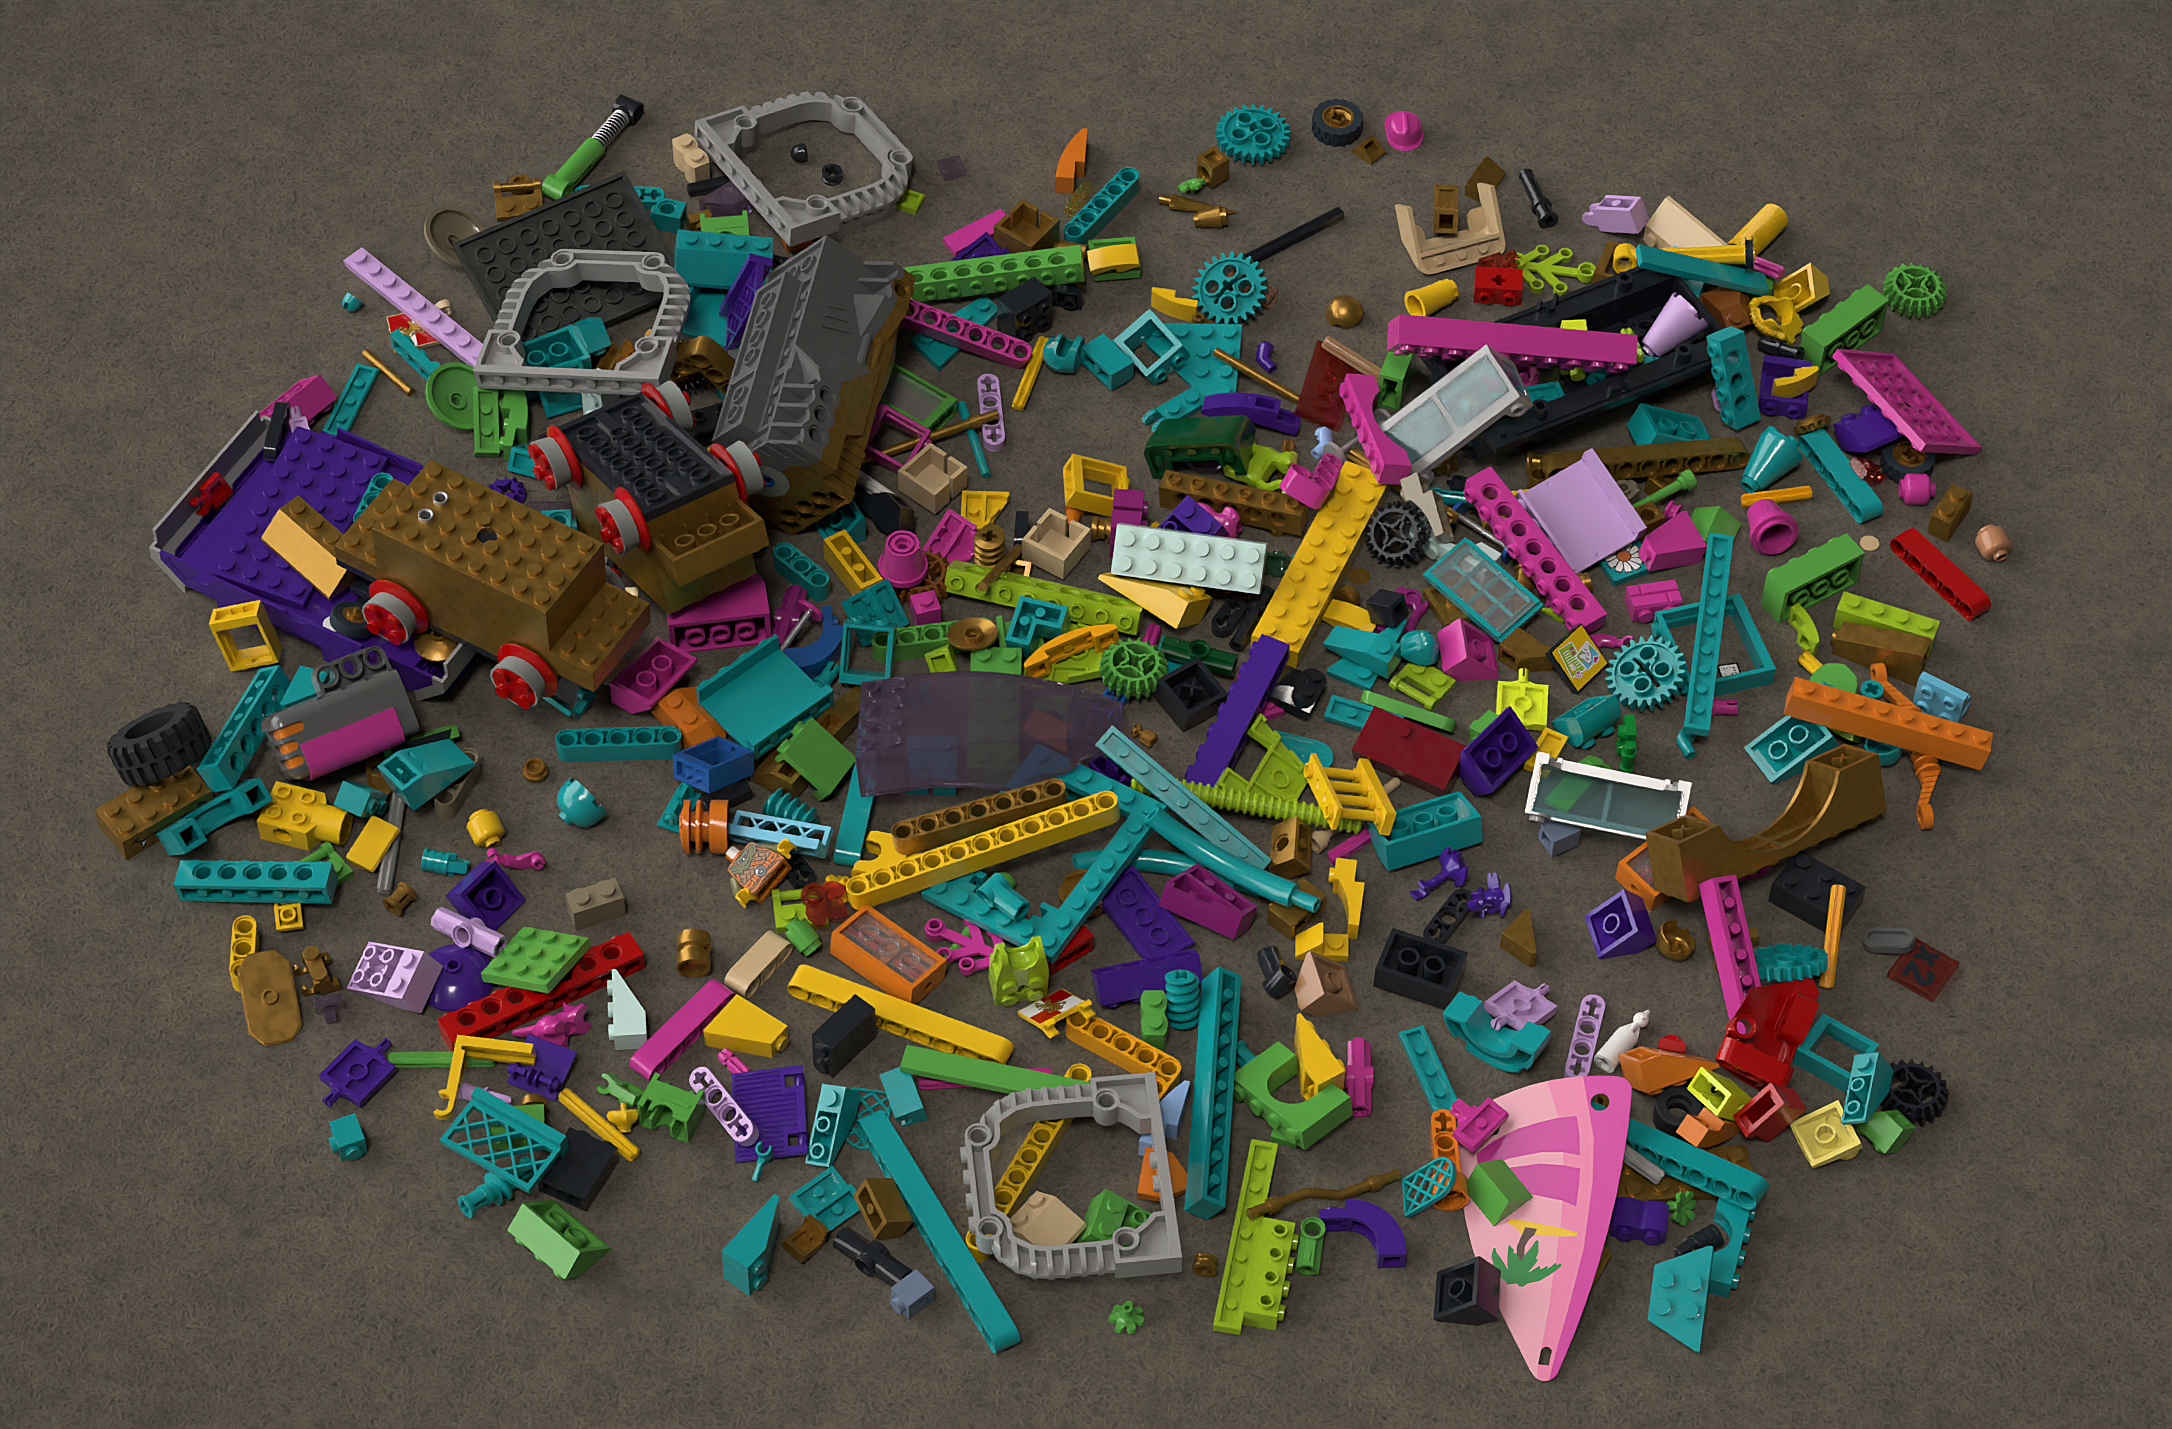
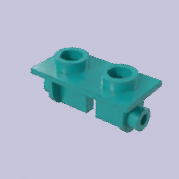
M684 782L681 783L668 803L657 826L679 833V818L684 800H691L692 811H694L696 802L700 800L702 794L695 792L693 786Z

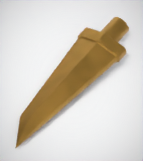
M1160 194L1158 204L1169 205L1168 209L1200 212L1216 206L1177 194H1172V196ZM1226 208L1227 215L1239 213Z

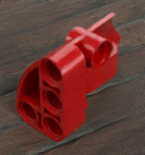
M1805 978L1792 982L1752 987L1734 1017L1726 1024V1034L1715 1061L1728 1073L1759 1091L1763 1090L1770 1082L1776 1083L1778 1087L1787 1088L1795 1070L1790 1066L1797 1047H1800L1805 1040L1819 1002L1816 1001L1819 991L1813 979ZM1738 1022L1744 1024L1746 1028L1745 1034L1738 1032Z

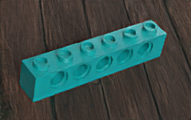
M280 665L258 670L198 766L197 771L212 792L229 791L237 785V781L243 771L247 769L251 758L258 751V747L264 737L267 736L265 732H262V721L268 715L281 710L280 702L291 682Z
M180 860L173 886L180 901L332 904L338 876L332 862Z

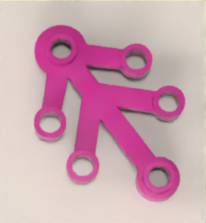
M938 918L930 919L924 927L925 936L929 941L939 942L946 939L963 947L955 950L941 947L936 951L939 955H948L945 957L947 959L946 965L951 963V961L960 959L959 971L963 975H971L974 971L989 968V957L993 953L995 945L1003 943L1001 937L986 930L987 935L992 938L994 948L985 945L979 926L964 918L963 923L965 926H968L971 938L946 928L944 922ZM979 954L986 957L976 961L970 958ZM964 965H971L968 968L963 967Z

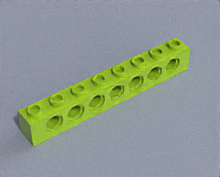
M955 559L947 567L944 583L947 586L946 592L1015 608L1020 596L1067 606L1071 621L1089 625L1114 624L1119 632L1137 635L1143 626L1145 609L1129 599L1004 571L983 592L978 589V584L993 568Z

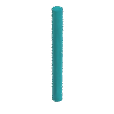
M959 401L957 408L963 421L968 419L970 413L966 402ZM969 428L965 431L982 478H988L991 476V472L975 429Z

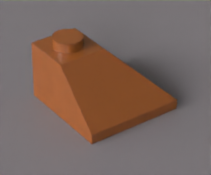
M1720 286L1699 295L1704 306L1723 328L1732 326L1741 330L1753 325L1749 315L1750 309L1748 308L1751 300L1747 292Z

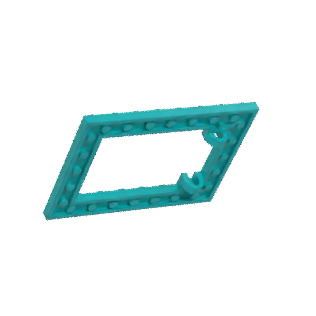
M1037 744L1000 793L1041 782L1046 778H1057L1064 782L1067 789L1084 797L1102 791H1112L1118 798L1120 814L1128 817L1059 909L1045 902L1039 906L1041 917L1033 914L1030 920L1023 918L1022 920L1014 921L997 907L991 908L985 905L978 897L976 890L989 878L986 873L980 870L925 888L922 891V897L924 900L958 917L964 918L1019 947L1026 945L1032 937L1040 935L1046 960L1054 963L1154 829L1144 821L1148 813L1157 806L1166 813L1168 809L1167 805Z

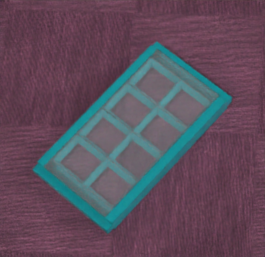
M1466 537L1423 573V577L1427 582L1497 643H1501L1517 627H1522L1544 607L1536 596Z

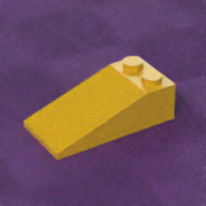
M1111 572L1100 574L1098 577L1099 580L1176 629L1199 624L1212 599L1211 596L1205 593V589L1196 585L1111 574Z

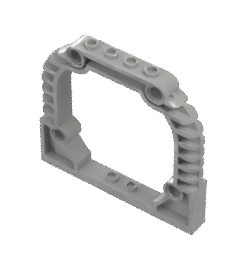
M801 92L800 96L790 94L786 99L782 97L777 98L774 103L771 101L765 102L762 107L755 105L749 111L743 105L695 121L694 138L789 247L836 232L839 229V223L847 224L850 223L851 219L859 220L865 214L871 216L877 210L883 212L888 206L893 207L904 196L908 180L911 178L913 156L910 150L898 140L897 136L886 127L885 123L874 114L873 110L857 97L844 98L835 94L832 99L824 92H816L815 95H811L809 92ZM808 120L829 121L840 131L853 133L882 164V179L871 185L831 198H826L822 195H811L806 200L785 196L775 199L763 186L762 182L752 174L750 168L745 166L737 157L736 153L740 147L754 145L756 136L797 122Z
M560 249L554 252L551 259L539 262L538 268H531L522 273L521 278L516 279L512 283L511 289L507 291L501 306L502 309L494 324V329L488 330L473 369L478 388L635 395L639 393L641 385L646 382L658 388L670 379L678 356L676 346L679 343L683 326L687 320V314L690 311L691 294L685 279L673 267L666 264L664 255L657 252ZM582 280L640 282L641 286L648 291L664 293L650 335L640 338L635 343L636 351L629 357L616 363L614 370L526 366L524 361L526 352L521 336L533 306L550 289L572 287Z
M1155 1072L1090 1078V1084L1085 1085L1078 1083L1074 1084V1086L1058 1085L1053 1088H1047L1046 1086L1041 1087V1089L1032 1090L1027 1088L1025 1091L1016 1093L1014 1091L1001 1100L995 1101L994 1105L985 1114L983 1113L979 1123L972 1124L966 1129L965 1147H960L961 1163H967V1170H963L964 1187H970V1193H965L967 1210H972L973 1213L972 1217H968L969 1233H975L976 1245L981 1252L994 1254L1000 1263H1004L1013 1272L1036 1280L1037 1278L1054 1280V1278L1064 1277L1069 1279L1074 1276L1087 1277V1275L1095 1274L1100 1276L1105 1273H1115V1278L1182 1272V1252ZM1092 1116L1098 1124L1103 1126L1113 1125L1118 1121L1139 1134H1151L1153 1152H1149L1150 1168L1156 1169V1175L1152 1176L1154 1192H1159L1162 1211L1153 1212L1136 1229L1121 1227L1114 1232L1110 1240L1053 1246L1034 1245L1015 1237L1012 1232L1010 1219L1003 1212L996 1210L991 1164L1000 1155L1001 1136L1015 1126L1033 1121Z

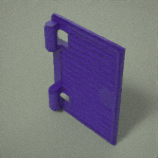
M803 1065L731 1074L732 1096L759 1130L758 1139L751 1146H742L734 1140L735 1163L757 1161L758 1155L755 1148L759 1142L763 1143L761 1153H766L769 1146H772L774 1152L772 1159L807 1155L809 1140ZM793 1076L794 1086L786 1087L785 1077ZM733 1109L734 1119V1117L736 1116V1109ZM742 1125L738 1127L745 1137L748 1134L747 1129ZM797 1135L798 1145L789 1146V1136Z

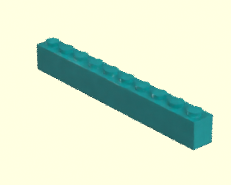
M1220 966L1202 980L1184 1209L1185 1212L1206 1220L1225 1208L1242 976Z

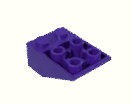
M1189 495L1157 527L1221 537L1229 535L1223 525Z

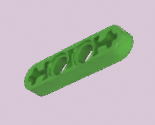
M1367 690L1363 691L1360 699L1362 703L1376 706L1452 733L1457 720Z

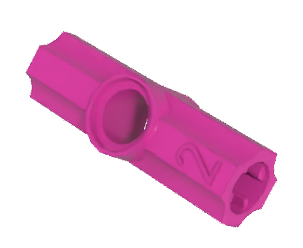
M1354 1038L1351 1041H1347L1345 1089H1347L1348 1095L1351 1098L1352 1116L1354 1118H1364L1367 1115H1371V1090L1373 1089L1370 1042L1364 1038Z

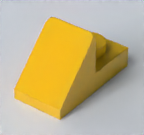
M1323 922L1318 923L1295 936V959L1304 960L1306 954L1312 951L1333 961H1348V934L1323 933Z

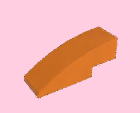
M1082 128L1072 138L1060 157L1055 176V192L1074 193L1075 177H1084L1087 128Z
M1703 1107L1698 1116L1687 1114L1676 1133L1695 1147L1705 1148L1722 1143L1742 1130L1736 1121L1717 1117L1708 1108Z

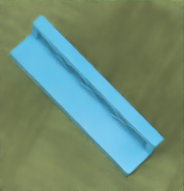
M740 810L736 811L733 824L727 823V838L731 842L742 844L753 842L757 845L760 843L777 844L787 838L797 846L796 849L793 848L790 851L791 853L824 859L833 833V828L829 826ZM742 819L752 820L755 826H741ZM771 823L776 825L778 831L763 830L762 828ZM792 828H799L802 835L796 836L785 833ZM816 832L824 833L822 842L808 837Z

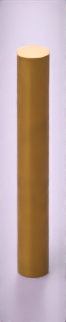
M365 349L362 352V357L375 368H379L380 372L406 395L411 396L415 393V389L373 352L369 349Z

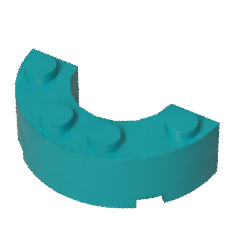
M1460 991L1442 1013L1447 1028L1453 1037L1457 1038L1459 1036L1466 1043L1464 1049L1494 1068L1506 1072H1520L1522 1068H1530L1551 1039L1550 1030L1529 1021L1521 1030L1517 1031L1504 1026L1499 1030L1493 1029L1491 1026L1493 1018L1485 1010L1483 1002L1475 996H1469Z

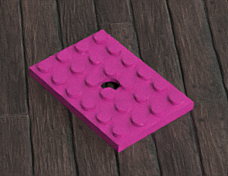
M1837 349L1832 357L1838 362V367L1853 378L1852 382L1868 394L1867 398L1881 408L1882 414L1887 419L1894 422L1898 432L1907 436L1915 450L1919 452L1956 453L1963 455H1977L1981 450L1982 446L1894 353Z

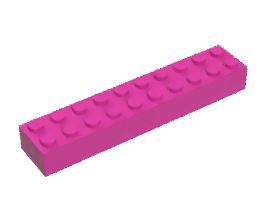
M1399 314L1388 322L1387 351L1394 352L1395 356L1401 357L1409 356V353L1418 354V358L1429 359L1435 355L1442 356V360L1453 361L1456 360V357L1465 358L1466 360L1487 344L1514 362L1515 366L1525 367L1529 363L1536 364V368L1541 369L1551 368L1552 365L1560 366V370L1572 371L1575 367L1583 368V372L1596 373L1599 369L1607 370V374L1618 375L1621 371H1627L1628 368L1636 364L1638 335Z

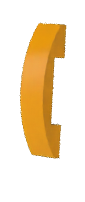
M1103 624L1079 628L1045 643L1024 663L1028 683L1051 674L1050 665L1093 647L1098 654L1109 649L1111 643L1117 645L1119 635L1116 625Z

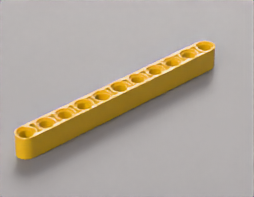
M1102 791L854 876L846 884L850 904L857 910L861 909L865 904L873 907L1112 825L1120 818L1118 798L1112 791Z

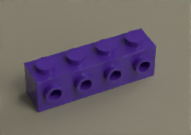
M1194 949L1092 969L1091 974L1096 1001L1101 1006L1104 1005L1105 1008L1119 1006L1122 1001L1141 1002V995L1144 990H1163L1166 995L1165 985L1167 982L1165 975L1172 970L1183 969L1191 971L1198 976V986L1202 985L1203 975L1199 953Z

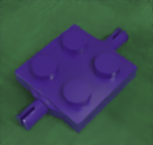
M384 1038L373 1048L354 1039L319 1074L320 1081L332 1089L322 1099L323 1103L331 1108L342 1097L361 1108L397 1072L396 1066L383 1056L393 1046L392 1042Z

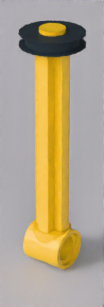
M1745 236L1744 245L1658 248L1721 264H1745L1746 272L1747 268H1753L1754 272L1756 250L1753 247V236L1752 240H1746ZM1623 243L1615 248L1613 268L1616 273L1638 266L1636 248L1633 245ZM1622 258H1628V259H1630V260L1623 261V260H1621V259H1622Z

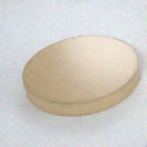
M1864 536L1860 540V546L1866 551H1875L1879 547V541L1873 536Z

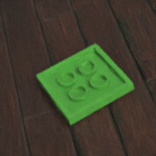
M523 927L481 972L483 982L550 993L591 947V943L587 937Z

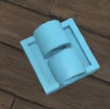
M1923 671L1918 679L1913 703L1921 708L1922 713L1961 723L1962 717L1971 703L1972 696Z

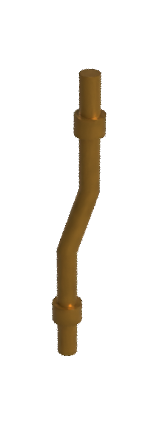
M1397 1169L1382 1175L1374 1174L1366 1177V1180L1341 1190L1306 1187L1281 1197L1273 1196L1267 1198L1264 1203L1246 1209L1249 1219H1253L1266 1213L1272 1215L1282 1211L1283 1207L1308 1198L1342 1201L1367 1191L1375 1192L1381 1190L1384 1185L1400 1180L1401 1175Z

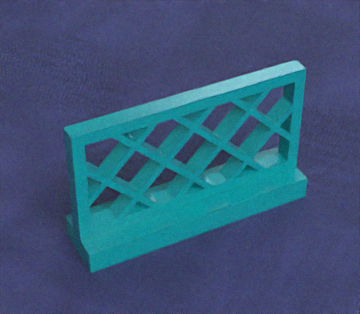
M477 1086L471 1093V1101L440 1138V1144L530 1194L559 1156L563 1158L569 1150L567 1137ZM475 1110L483 1114L484 1121L468 1124L467 1118ZM500 1124L506 1128V1133L490 1136L489 1126ZM486 1128L487 1137L471 1140L470 1130ZM465 1131L467 1133L468 1141L455 1143L450 1140L455 1133ZM524 1137L528 1140L529 1146L513 1149L511 1139ZM508 1140L510 1150L493 1153L492 1143ZM489 1144L490 1154L478 1156L473 1153L472 1147ZM545 1149L551 1152L547 1159L535 1161L533 1151ZM530 1152L532 1162L520 1165L515 1164L514 1155ZM511 1156L513 1166L506 1168L496 1166L495 1159ZM533 1169L534 1176L528 1183L518 1178L517 1172Z

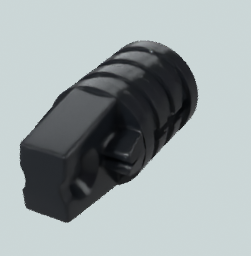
M1709 1224L1700 1231L1688 1236L1680 1245L1674 1248L1675 1258L1706 1246H1713L1714 1250L1723 1246L1724 1239L1720 1230L1714 1224Z

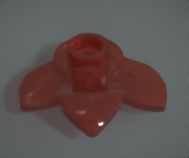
M829 881L823 885L818 883L807 884L801 891V901L806 906L805 914L808 920L816 926L823 927L827 918L839 920L846 917L848 910L840 899L846 892V887L834 881ZM811 895H816V896H818V898H815V899L809 898V897H810Z

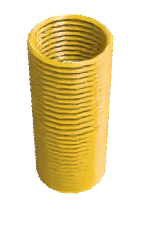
M1766 204L1727 244L1744 245L1745 236L1746 240H1752L1753 236V247H1755L1756 256H1758L1788 225L1786 213L1775 204Z

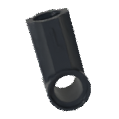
M1271 945L1258 951L1257 961L1265 977L1262 983L1263 988L1271 997L1280 999L1297 982V976L1292 969L1285 965L1279 949Z

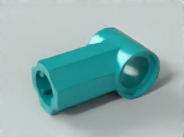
M994 873L976 890L978 897L985 905L991 908L997 907L1014 921L1022 920L1030 908V902L1013 890L1006 878L999 873Z

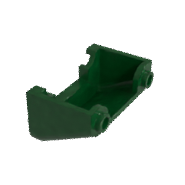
M1245 415L1164 419L1145 444L1144 456L1153 479H1162L1167 469L1174 470L1175 462L1218 460L1221 468L1229 465L1235 469V475H1247L1256 430L1252 420Z

